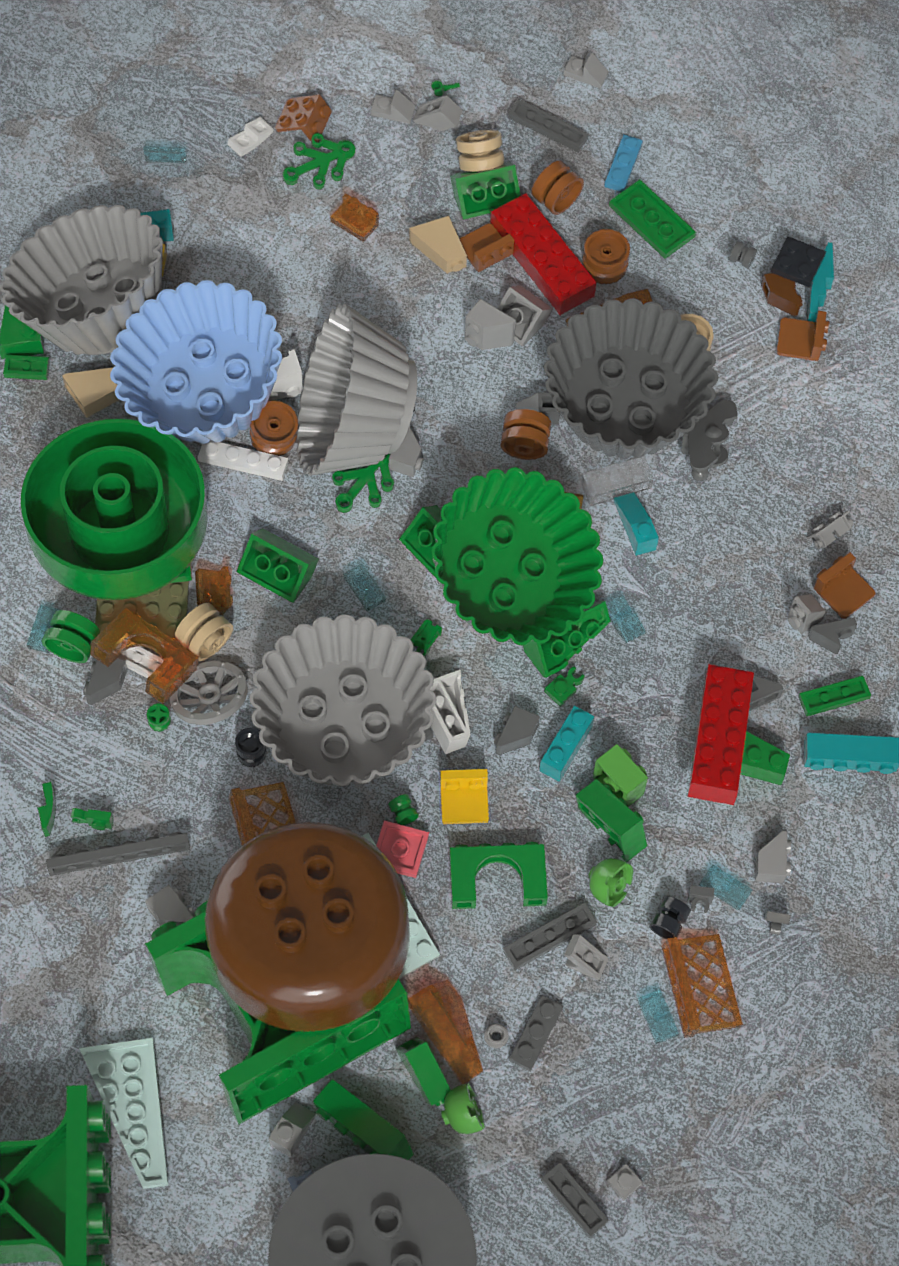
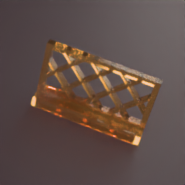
M284 782L241 790L240 787L231 789L228 799L241 846L256 837V832L259 834L266 832L265 829L270 822L278 827L288 825L289 823H296ZM280 790L282 798L279 803L267 797L270 791ZM255 795L261 801L255 808L247 803L246 796ZM264 801L275 807L270 816L259 810ZM278 809L288 816L285 824L273 818ZM255 814L267 820L262 829L253 824L252 819Z
M714 934L677 940V937L668 938L661 947L684 1038L693 1037L699 1033L741 1027L743 1023L720 935ZM714 941L716 952L713 956L702 949L704 943ZM688 945L696 950L691 959L682 954L681 946ZM698 953L710 960L705 969L693 961ZM712 962L721 968L722 974L720 978L707 971ZM689 966L702 973L697 982L688 976L687 970ZM704 975L716 983L711 992L699 984ZM718 985L727 990L728 997L725 1001L713 994ZM695 989L708 996L703 1004L694 1000L693 992ZM710 998L722 1006L717 1015L705 1007ZM724 1008L733 1013L734 1022H726L719 1017ZM701 1012H704L713 1019L710 1025H700L698 1016Z

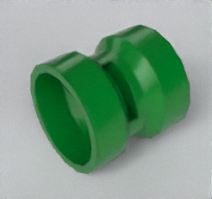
M408 794L400 795L392 799L388 804L391 812L396 815L395 820L397 824L404 826L412 823L419 817L416 808H413L411 805L412 800Z

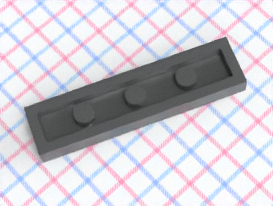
M520 99L515 102L508 112L509 119L578 153L589 138V133Z
M583 903L503 947V952L514 970H517L571 940L573 934L580 935L596 926L597 921L586 903Z

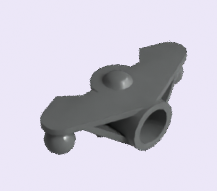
M723 400L717 403L707 412L705 417L695 423V427L683 436L682 454L689 456L692 468L691 474L696 481H704L708 477L709 467L721 466L728 460V452L721 444L729 437V430L726 426L731 425L737 419V407L733 401Z

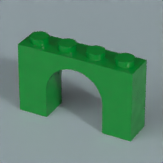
M527 842L525 845L503 843L501 846H492L491 844L483 843L479 844L478 847H468L465 844L450 847L452 909L476 908L475 878L483 867L492 863L507 864L519 874L522 884L523 907L547 906L548 893L544 844Z

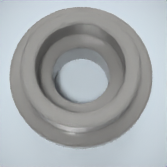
M500 1024L490 1025L484 1034L487 1045L496 1049L505 1046L509 1038L507 1029ZM498 1033L501 1038L494 1040L492 1035Z

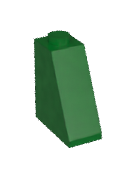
M415 1036L396 1047L395 1049L425 1102L431 1106L444 1104L446 1095L451 1089L427 1042Z

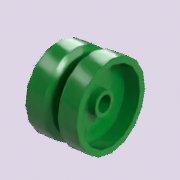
M66 610L56 611L50 621L51 628L45 631L41 640L42 645L48 651L64 660L74 663H86L92 653L91 646L98 640L100 629L95 623L80 614Z

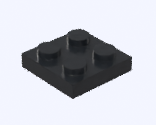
M787 236L771 268V273L810 288L827 251Z

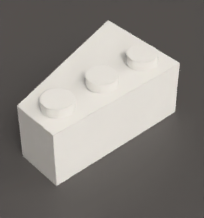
M295 349L289 351V356L282 359L277 372V379L268 401L296 397L301 394L303 390L302 371Z
M461 670L434 679L433 686L430 688L437 699L435 706L430 710L434 717L431 728L445 754L466 747L471 735L467 709L464 703V690L461 684Z

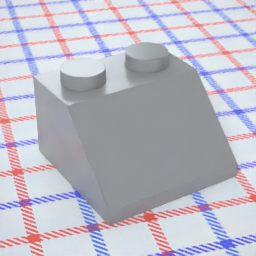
M521 285L509 287L497 308L516 320L514 341L521 346H524L543 327L553 308Z
M480 299L465 318V340L469 345L478 347L481 350L512 346L515 337L516 320Z

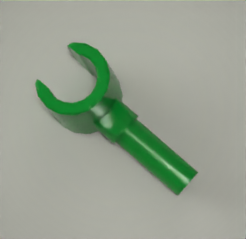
M434 81L431 84L434 95L437 97H441L444 91L460 88L459 83L443 85L440 81Z

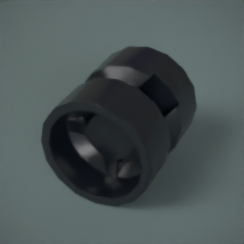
M253 727L242 729L235 738L237 758L242 765L247 767L261 765L267 754L266 746L259 739L260 730Z
M664 896L658 907L659 913L654 914L649 928L658 936L675 941L682 930L681 924L686 922L691 909L677 898Z

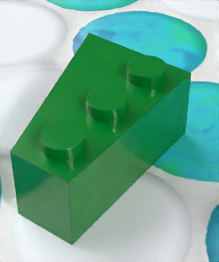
M596 779L575 795L578 809L597 830L601 828L610 837L607 841L611 846L616 844L621 849L622 858L626 863L647 847L642 816L637 811L633 812L629 809L625 800L621 797L617 798L607 784L603 785Z

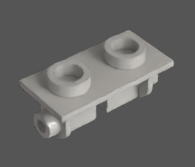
M835 512L828 517L830 520L825 525L820 523L812 529L813 533L807 539L814 537L816 540L814 542L815 546L818 549L825 548L836 540L832 533L833 531L837 537H840L851 529L853 521L850 518H846V515L850 512Z

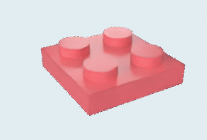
M384 820L376 846L387 857L398 874L417 878L429 838V832Z

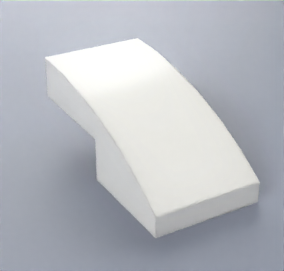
M259 117L245 124L244 131L229 138L228 145L242 157L264 142L273 133L274 129Z

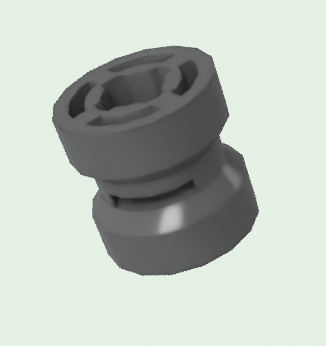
M737 241L731 251L729 260L740 262L743 267L749 268L756 256L757 249L753 247L748 248L744 243Z

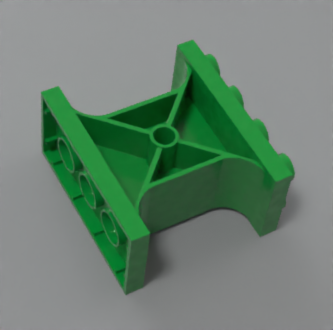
M208 901L202 903L196 909L194 918L179 926L174 921L159 926L151 934L152 940L145 943L157 979L166 996L191 983H204L215 987L224 996L251 1043L250 1050L242 1062L218 1075L229 1108L238 1125L411 1029L407 992L399 979L385 998L372 1010L347 1024L319 1031H294L269 1025L248 1014L228 995L216 975L205 933V915Z
M88 1085L67 1086L65 1115L60 1125L48 1136L37 1140L0 1142V1264L48 1261L61 1266H110V1264H105L104 1254L99 1255V1245L111 1243L110 1213L105 1212V1203L99 1202L100 1193L111 1192L110 1162L105 1160V1152L99 1151V1143L111 1142L110 1113L105 1110L104 1100H94Z

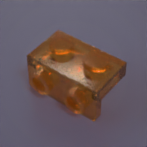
M345 193L343 195V203L330 216V222L365 242L379 226V214L374 208L364 205L356 197H351Z
M223 566L220 571L198 568L195 572L197 606L203 603H210L219 611V615L223 616L233 603V596L230 595L232 577L229 574V567Z

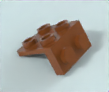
M320 94L290 98L285 103L275 129L277 132L302 130L311 141L314 134L319 133L322 135L332 110Z
M490 223L459 238L467 259L478 273L513 254L514 239L508 234L502 238Z
M818 311L815 322L782 318L779 328L777 354L819 361L821 351H825L827 339L824 338V333H828L829 321L826 320L827 312Z
M851 552L844 557L842 555L839 556L828 570L826 568L822 569L816 576L817 580L814 586V590L843 619H847L874 598L876 593L853 569L856 557Z

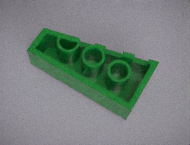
M5 305L0 329L1 359H5L6 355L30 356L44 354L42 335L11 315L9 307Z
M746 731L741 775L782 785L790 754Z
M332 1079L313 1100L317 1108L316 1114L325 1122L327 1120L334 1124L333 1127L341 1135H347L359 1149L364 1150L366 1153L390 1155L410 1160L414 1155L406 1136L335 1080Z

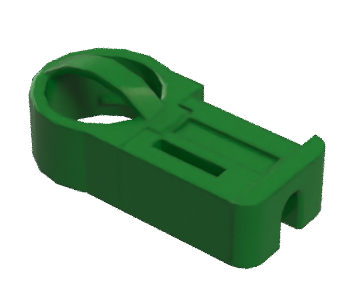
M428 619L422 623L410 639L413 646H418L415 652L420 653L423 649L424 653L422 655L425 658L430 652L432 644L442 634V627L439 625L433 626V622Z

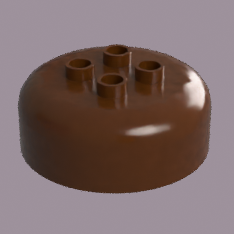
M302 822L279 826L257 835L241 846L226 861L219 871L209 894L205 915V933L216 975L225 991L238 1006L258 1020L282 1029L294 1031L326 1030L347 1024L363 1016L379 1004L391 991L407 959L410 940L409 913L406 893L401 879L387 857L375 845L359 834L343 827L318 822Z

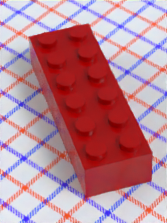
M526 193L491 211L490 224L495 227L502 238L508 234L514 239L512 255L559 315L595 297L597 282Z
M708 664L687 797L729 805L735 804L739 789L754 672Z

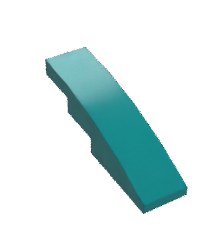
M828 242L824 250L827 251L825 258L812 282L808 301L807 321L815 322L819 307L824 306L826 289H831L833 284V242Z

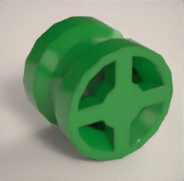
M159 703L149 707L146 715L150 728L158 732L168 729L171 724L169 709Z

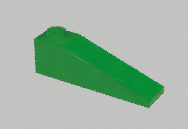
M599 601L594 603L592 607L583 609V620L575 625L569 624V630L565 635H551L548 642L543 644L531 640L527 645H523L525 654L544 678L564 669L569 664L567 661L574 654H579L583 650L581 647L589 639H594L611 622L606 601Z

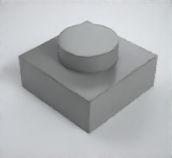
M626 1164L607 1181L623 1201L643 1184Z

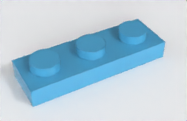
M623 135L604 187L623 192L626 189L643 140Z

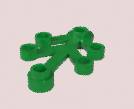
M319 133L312 136V146L315 148L323 147L332 150V152L323 153L307 148L303 142H296L293 146L294 154L297 156L303 155L314 160L296 168H285L282 179L287 185H295L299 181L300 175L320 167L317 176L313 178V187L318 190L323 189L330 162L338 159L336 167L331 170V178L334 181L342 180L346 161L355 155V145L348 140H342L339 143L325 140ZM320 139L321 142L317 143L314 140ZM301 147L303 150L298 151L296 148ZM342 148H348L349 150L344 151ZM292 172L294 175L289 176L287 173ZM339 172L341 175L335 176L334 173ZM317 180H320V181H322L323 183H322V184H317L316 181H317Z
M391 454L385 455L386 458L383 461H379L378 464L369 465L365 469L355 470L356 468L348 469L352 471H336L333 473L332 481L336 486H342L348 480L358 479L348 493H342L336 497L335 504L339 512L347 513L352 510L353 500L366 484L369 490V505L373 508H378L381 505L382 497L378 494L374 473L380 467L383 478L381 480V489L385 492L393 490L394 480L390 476L388 467ZM338 476H340V477H342L343 479H342V480H336L335 478L338 477ZM389 482L391 485L385 486L384 483ZM377 498L379 501L372 502L371 500ZM346 503L348 506L342 507L341 504Z

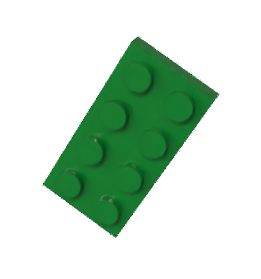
M640 179L609 201V207L664 259L696 237V231Z

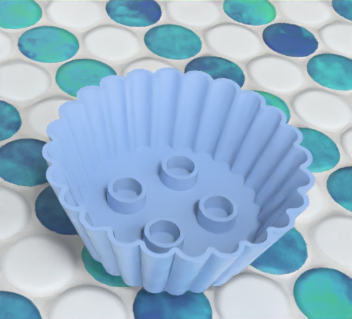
M209 280L201 281L196 286L193 283L185 282L180 284L176 290H162L157 295L156 300H146L139 309L140 313H134L126 320L127 329L122 330L116 336L118 348L114 349L110 356L112 364L115 365L110 372V378L117 384L115 395L118 399L125 402L126 412L137 417L143 426L156 427L158 432L165 435L172 434L184 441H196L205 444L210 440L221 442L225 437L233 438L239 433V430L248 429L251 421L259 418L262 408L266 406L277 379V372L282 361V354L279 351L282 337L275 331L276 319L266 314V305L262 301H252V295L249 291L244 289L235 291V287L230 283H221L216 286L215 283Z

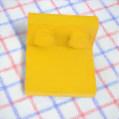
M487 769L441 770L440 787L443 824L489 822Z

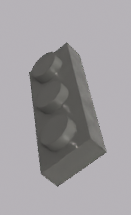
M541 996L509 1058L510 1062L531 1072L564 1006Z
M561 1163L557 1164L541 1178V1182L589 1238L609 1223V1219Z

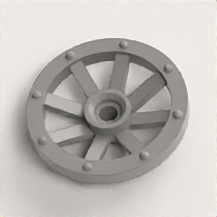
M224 661L203 662L190 667L175 680L170 690V702L175 714L183 721L196 725L213 724L230 717L239 710L247 697L248 686L243 672L237 666ZM217 672L213 684H208L204 676L205 673ZM225 673L234 677V679L220 689ZM198 677L201 688L197 690L187 685V683ZM238 685L236 694L226 695ZM181 692H185L197 698L179 700ZM228 703L226 706L220 709L219 706L221 704ZM199 706L193 712L184 709L187 707ZM206 710H213V712L204 713Z

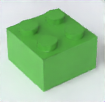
M616 744L596 760L592 778L594 780L597 779L603 785L607 784L612 789L614 795L617 798H623L629 807L644 795L648 780L647 772L642 766H637L631 760L632 757L625 748L621 749Z

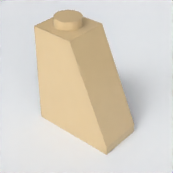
M449 216L409 228L411 244L444 272H457L466 267L467 255Z
M113 368L62 375L65 388L86 418L120 400L115 395L117 384L110 378V372Z

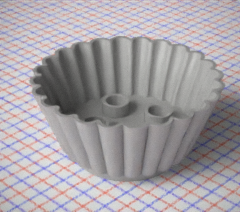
M98 205L90 211L84 208L76 210L71 216L63 215L56 218L52 225L42 226L36 231L35 237H30L23 241L20 247L21 250L15 252L10 257L9 262L11 265L4 269L2 276L5 280L0 285V291L5 294L2 302L9 307L10 314L66 352L72 351L77 355H100L113 352L114 349L118 348L116 336L122 330L127 329L126 320L132 314L140 313L139 309L144 302L149 299L156 300L157 295L162 291L163 241L160 238L159 227L152 225V218L150 216H140L138 209L131 208L125 210V207L122 205H115L107 208L105 205Z
M346 303L343 305L338 304L336 309L331 310L328 319H325L321 332L317 335L315 347L311 352L308 369L304 376V388L300 396V409L297 417L298 430L296 440L298 444L297 457L300 458L299 467L300 469L303 468L304 475L309 474V476L378 464L379 461H383L385 455L393 454L398 450L406 436L414 411L417 393V369L414 360L408 358L406 347L402 342Z
M344 614L336 617L334 621L328 617H320L313 622L312 626L309 624L298 625L293 630L292 636L285 635L276 641V650H271L263 656L262 665L264 668L256 671L253 676V682L257 688L252 691L249 699L252 706L256 709L252 714V722L261 730L259 733L260 742L272 749L273 758L277 762L287 765L293 774L310 778L313 782L331 785L334 783L337 786L345 787L352 782L353 784L361 785L389 775L395 767L410 760L412 751L420 747L425 741L424 731L431 727L434 721L433 714L430 712L437 701L436 695L430 690L434 683V677L429 671L424 670L426 666L425 657L419 652H413V643L410 639L403 636L397 637L396 631L392 626L380 625L377 627L376 622L369 617L359 618L355 621L352 616Z

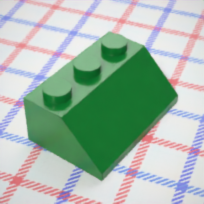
M510 161L504 162L503 165L490 170L466 171L450 175L453 194L463 220L489 214L491 211L521 196L516 167Z
M437 505L422 507L399 539L434 577L435 564L431 551L435 544L434 527L441 521V509Z
M261 528L251 533L236 572L294 603L312 578L319 558Z

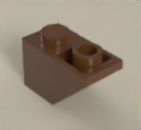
M773 273L764 274L761 288L767 303L792 316H798L800 307H802V298L796 292V283Z

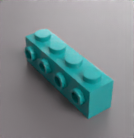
M807 733L804 739V767H810L812 770L831 768L835 771L850 769L861 773L880 771L883 774H891L896 772L899 767V738Z

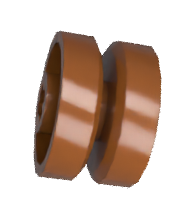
M555 161L538 176L532 187L531 195L538 202L545 204L546 209L553 215H559L576 201L584 187V180L576 172H571V169L563 161Z
M611 229L598 230L587 238L584 244L582 265L597 283L612 284L625 276L630 257V244L627 238L620 232Z
M268 401L266 406L262 408L259 418L251 421L250 440L255 449L277 456L285 455L289 452L297 440L298 418L295 411L281 401Z
M528 409L508 412L504 417V432L501 438V449L503 452L511 457L524 460H535L544 457L548 452V437L551 430L549 417L538 411Z

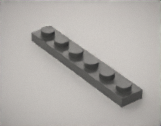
M175 832L171 833L168 837L159 838L154 836L141 842L127 841L115 847L105 845L99 847L98 850H79L72 855L57 854L50 859H46V865L49 875L53 876L190 850L187 833Z

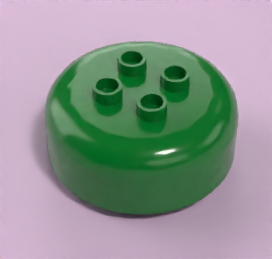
M99 420L80 425L61 434L36 456L25 475L21 490L20 505L30 547L43 569L59 584L73 592L91 598L105 600L136 598L168 585L178 578L193 562L202 546L207 528L208 509L204 480L195 457L172 434H162L157 431L156 427L143 426L136 420Z

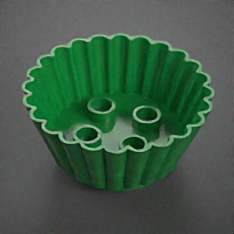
M514 467L510 468L506 474L502 470L492 469L487 473L486 478L478 475L473 476L469 480L467 488L459 487L454 491L452 502L446 503L442 507L441 521L434 527L435 544L432 547L431 553L435 564V577L439 587L443 589L444 599L452 604L454 613L462 620H465L478 633L488 634L498 642L510 640L517 645L523 646L532 640L543 644L548 642L551 635H565L569 630V624L575 625L583 620V609L593 606L595 602L593 590L598 589L602 583V577L598 569L602 567L604 559L601 552L597 550L600 544V536L597 531L591 528V515L586 510L580 509V502L577 496L572 493H564V488L559 481H546L545 477L538 471H532L526 475L523 470Z

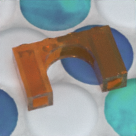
M127 608L91 643L90 655L107 667L124 651L132 647H147L157 652L162 658L163 663L147 678L145 692L162 704L197 670L199 656Z

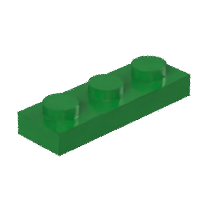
M859 676L799 693L798 698L806 717L868 700L872 695L864 676Z

